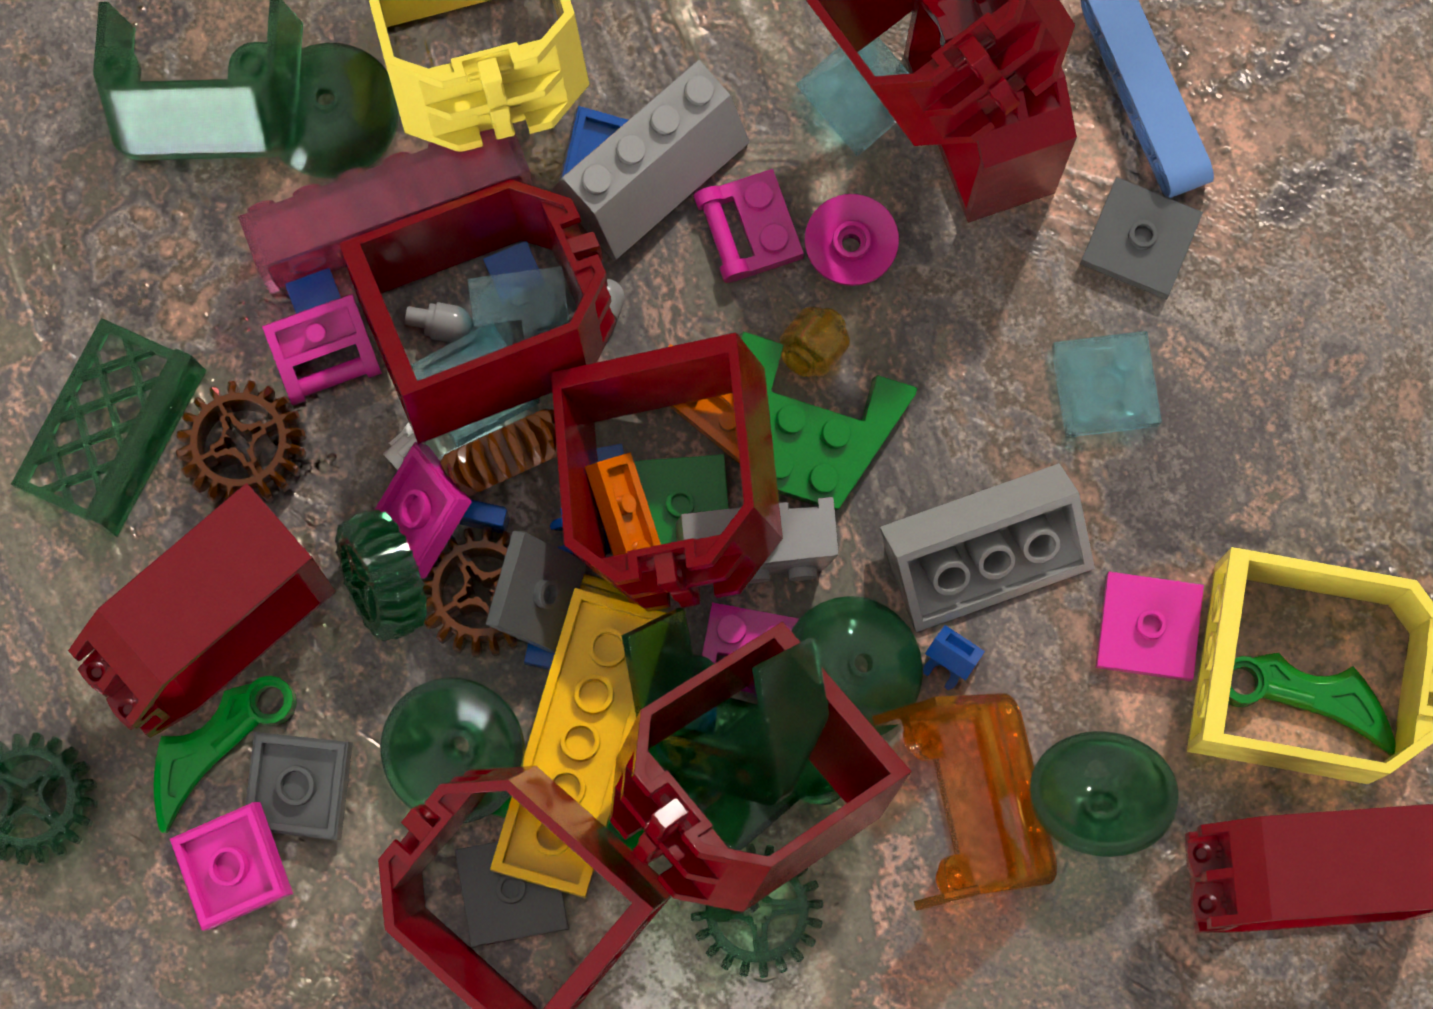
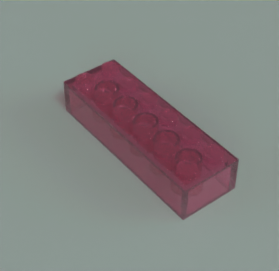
M494 129L482 131L480 136L483 147L464 152H457L430 142L427 149L413 154L406 151L392 154L383 160L382 165L368 170L364 168L350 169L339 175L338 181L320 187L319 184L303 186L293 192V197L276 203L273 200H266L252 205L248 208V213L240 215L238 218L256 268L269 293L273 294L287 289L286 283L326 268H330L331 272L347 267L339 243L508 179L532 186L530 170L516 133L514 136L498 140L496 139Z

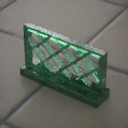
M101 318L11 485L90 522L101 530L117 537L203 378L206 369L188 353L176 348L172 350ZM110 334L123 341L126 355L103 364L100 351ZM132 345L141 348V350L134 352ZM155 355L167 360L159 376L143 382L137 362ZM130 365L135 385L112 393L107 373ZM99 377L104 397L81 405L78 396L83 382ZM138 395L142 408L137 417L120 423L115 403ZM107 407L112 427L89 435L84 415ZM76 418L81 439L58 447L55 433L60 424ZM116 436L119 451L114 460L98 465L93 445ZM84 448L90 469L67 477L61 457ZM53 460L58 481L42 487L29 482L38 465ZM93 478L96 493L86 509L74 503L70 487ZM62 490L64 498L53 493Z

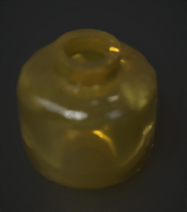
M813 306L802 309L780 336V343L784 344L781 353L783 362L793 372L803 377L826 375L850 346V336L845 327L844 318L831 308L823 309Z

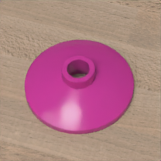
M843 194L825 201L810 217L805 232V249L813 267L826 279L845 286H860L881 277L893 264L899 246L898 228L890 212L878 201L859 194ZM853 238L859 242L860 247L856 251L850 252L843 248L842 242L845 239Z

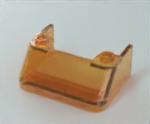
M1006 693L938 696L872 716L874 726L902 724L904 729L903 740L906 748L921 761L933 760L955 854L944 857L940 861L936 873V884L941 894L914 901L916 911L959 905L1051 884L1055 880L1057 860L1022 713L1012 696Z

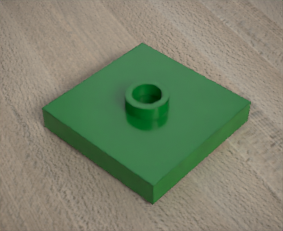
M724 454L634 461L661 544L677 541L675 523L681 514L729 509Z

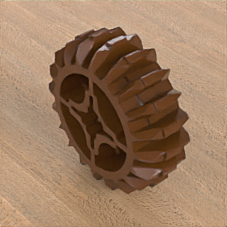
M249 380L245 385L243 393H240L237 383L229 381L227 385L228 394L223 396L216 386L211 387L209 391L214 399L213 401L206 404L200 397L194 400V404L200 411L197 416L192 413H183L182 419L192 429L177 431L176 437L179 441L189 444L176 450V455L180 460L189 461L181 469L183 475L186 478L196 477L192 487L197 493L209 488L207 498L214 504L220 501L224 494L226 501L246 483L256 494L261 493L267 503L272 502L274 497L269 489L276 484L281 491H288L289 485L283 478V475L287 473L298 477L301 472L299 467L291 462V459L300 460L306 458L305 449L298 445H293L307 438L304 429L294 428L301 421L299 413L297 411L287 412L291 403L285 396L274 401L275 391L271 386H266L258 395L256 383ZM255 411L268 416L272 420L264 424L261 421L243 424L237 420L233 412ZM220 420L223 427L222 436L217 442L210 445L211 451L205 453V443L208 434ZM233 427L236 428L241 437L245 438L249 445V449L246 451L251 458L250 462L236 448L237 446L234 441L237 438L232 430ZM279 435L277 452L271 463L263 470L260 463L261 453L267 446L273 444L272 438ZM219 465L223 468L230 465H241L246 469L250 477L245 479H229L219 476L211 471V469Z
M545 408L446 453L440 461L445 472L444 474L451 477L454 485L456 484L462 492L470 497L557 457L554 410Z
M484 527L482 540L475 541L472 529L468 528L464 530V537L467 543L458 546L456 538L451 535L447 542L451 551L448 554L442 551L436 560L439 562V565L437 567L433 565L427 575L433 580L417 583L416 588L418 592L431 595V597L419 601L417 605L421 612L435 611L424 620L427 629H434L443 624L436 636L441 644H444L455 635L453 650L458 654L464 650L467 641L472 642L471 653L473 657L479 658L481 656L483 643H489L492 655L499 656L500 647L497 641L506 638L508 646L511 649H515L518 647L515 637L492 627L485 629L469 628L459 624L453 618L459 614L464 617L472 612H480L488 617L490 608L486 601L483 602L478 596L470 599V595L475 594L473 589L474 583L470 574H473L478 583H482L485 588L494 586L496 590L502 568L493 572H484L475 566L471 558L489 556L504 561L511 535L509 532L503 531L497 543L492 542V529ZM458 566L464 577V585L456 595L452 596L453 601L444 606L443 591L445 583L451 572ZM489 590L491 595V603L494 597L495 590Z

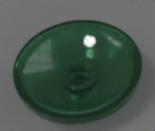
M318 43L299 49L286 57L267 79L260 100V122L271 149L291 168L303 174L319 178H338L352 175L373 164L391 144L396 134L400 117L389 74L385 67L366 51L343 43ZM323 94L334 96L333 101L328 105L318 103L319 97Z
M857 596L837 597L824 601L808 610L791 628L790 631L880 735L898 726L913 709L922 685V657L912 631L900 616L890 608L868 598ZM856 656H862L866 659L868 669L865 673L856 669L854 664Z
M455 677L434 679L406 693L389 713L383 727L380 743L381 762L386 778L395 794L410 809L419 804H425V801L439 784L450 782L455 776H463L468 770L521 767L524 763L526 751L520 723L510 706L490 688L472 680ZM456 737H463L467 740L469 746L467 752H462L456 748ZM507 791L488 792L464 823L474 822L492 814L511 795Z
M1084 732L1060 740L1040 757L1031 777L1030 801L1034 814L1042 827L1063 845L1075 851L1093 856H1125L1150 847L1169 830L1178 807L1179 792L1177 781L1164 758L1142 741L1115 732ZM1096 811H1103L1107 814L1097 813Z

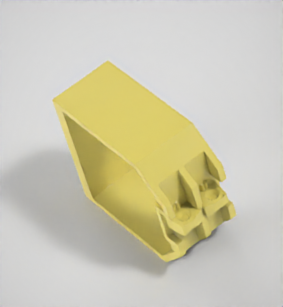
M369 0L404 132L454 151L464 152L483 147L480 132L494 129L496 139L499 140L514 136L515 131L512 123L526 120L530 134L554 128L590 85L571 1L552 0L558 20L540 40L521 45L514 42L452 58L451 63L428 69L394 57L387 27L490 0Z
M1231 547L1215 564L1187 752L1370 784L1391 774L1433 744V601L1417 580ZM1246 580L1389 605L1410 634L1396 722L1395 754L1383 762L1224 734Z

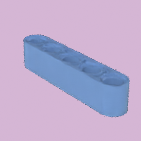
M1080 0L1086 23L1162 193L1165 197L1172 198L1213 182L1214 173L1208 154L1139 0Z

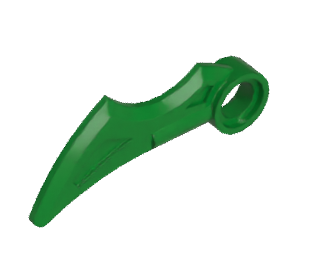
M1280 653L1266 654L1254 658L1247 656L1235 658L1233 671L1244 669L1250 672L1255 680V688L1251 694L1243 695L1237 693L1231 686L1228 704L1244 708L1253 705L1260 698L1286 704L1341 723L1364 736L1389 756L1395 754L1396 742L1387 716L1376 695L1354 666L1335 675L1314 676L1293 667Z
M270 675L260 677L253 681L252 684L225 690L216 713L203 727L181 736H161L156 755L153 783L155 812L160 832H169L184 802L202 777L260 723L267 726L282 725L292 717L297 706L296 693L288 683L279 677ZM267 688H278L284 697L282 708L274 714H264L258 706L260 694Z

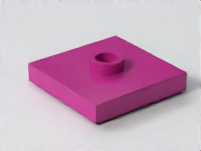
M414 442L369 519L412 577L425 579L472 501L456 484L454 485L451 477L444 474L445 472L440 460L426 444H418L417 442Z
M1108 571L1105 581L1095 668L1192 681L1194 679L1204 585Z
M252 802L170 838L202 931L213 929L293 894L261 802Z

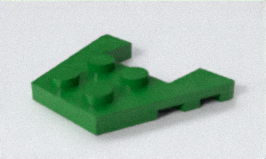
M743 331L739 335L740 338L765 368L778 494L815 506H819V498L833 497L834 510H838L916 395L917 387L880 375L875 376L871 382L861 420L774 393L771 390L784 344Z

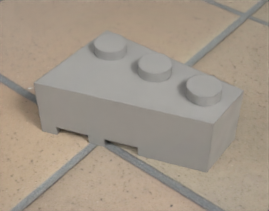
M833 497L819 498V506L812 508L789 509L788 502L779 503L783 539L748 584L770 581V575L788 574L790 581H805L817 578V572H822L839 555ZM740 508L681 514L675 523L677 541L720 535ZM713 583L701 585L700 587L713 586Z

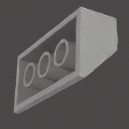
M698 60L564 175L552 189V192L572 198L580 215V224L588 233L594 232L599 245L613 261H616L748 145L750 141L731 95L706 66Z
M1060 464L1044 468L880 527L889 565L916 632L1095 569L1080 495Z

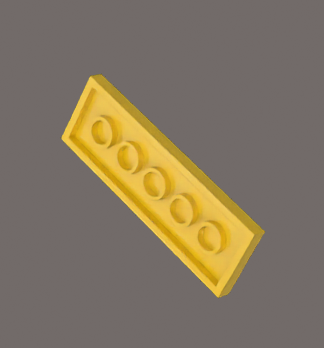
M574 588L521 766H537L607 828L610 820L616 758L643 707L669 615L657 610L648 612L636 604ZM511 798L490 870L587 898L595 870L516 799Z

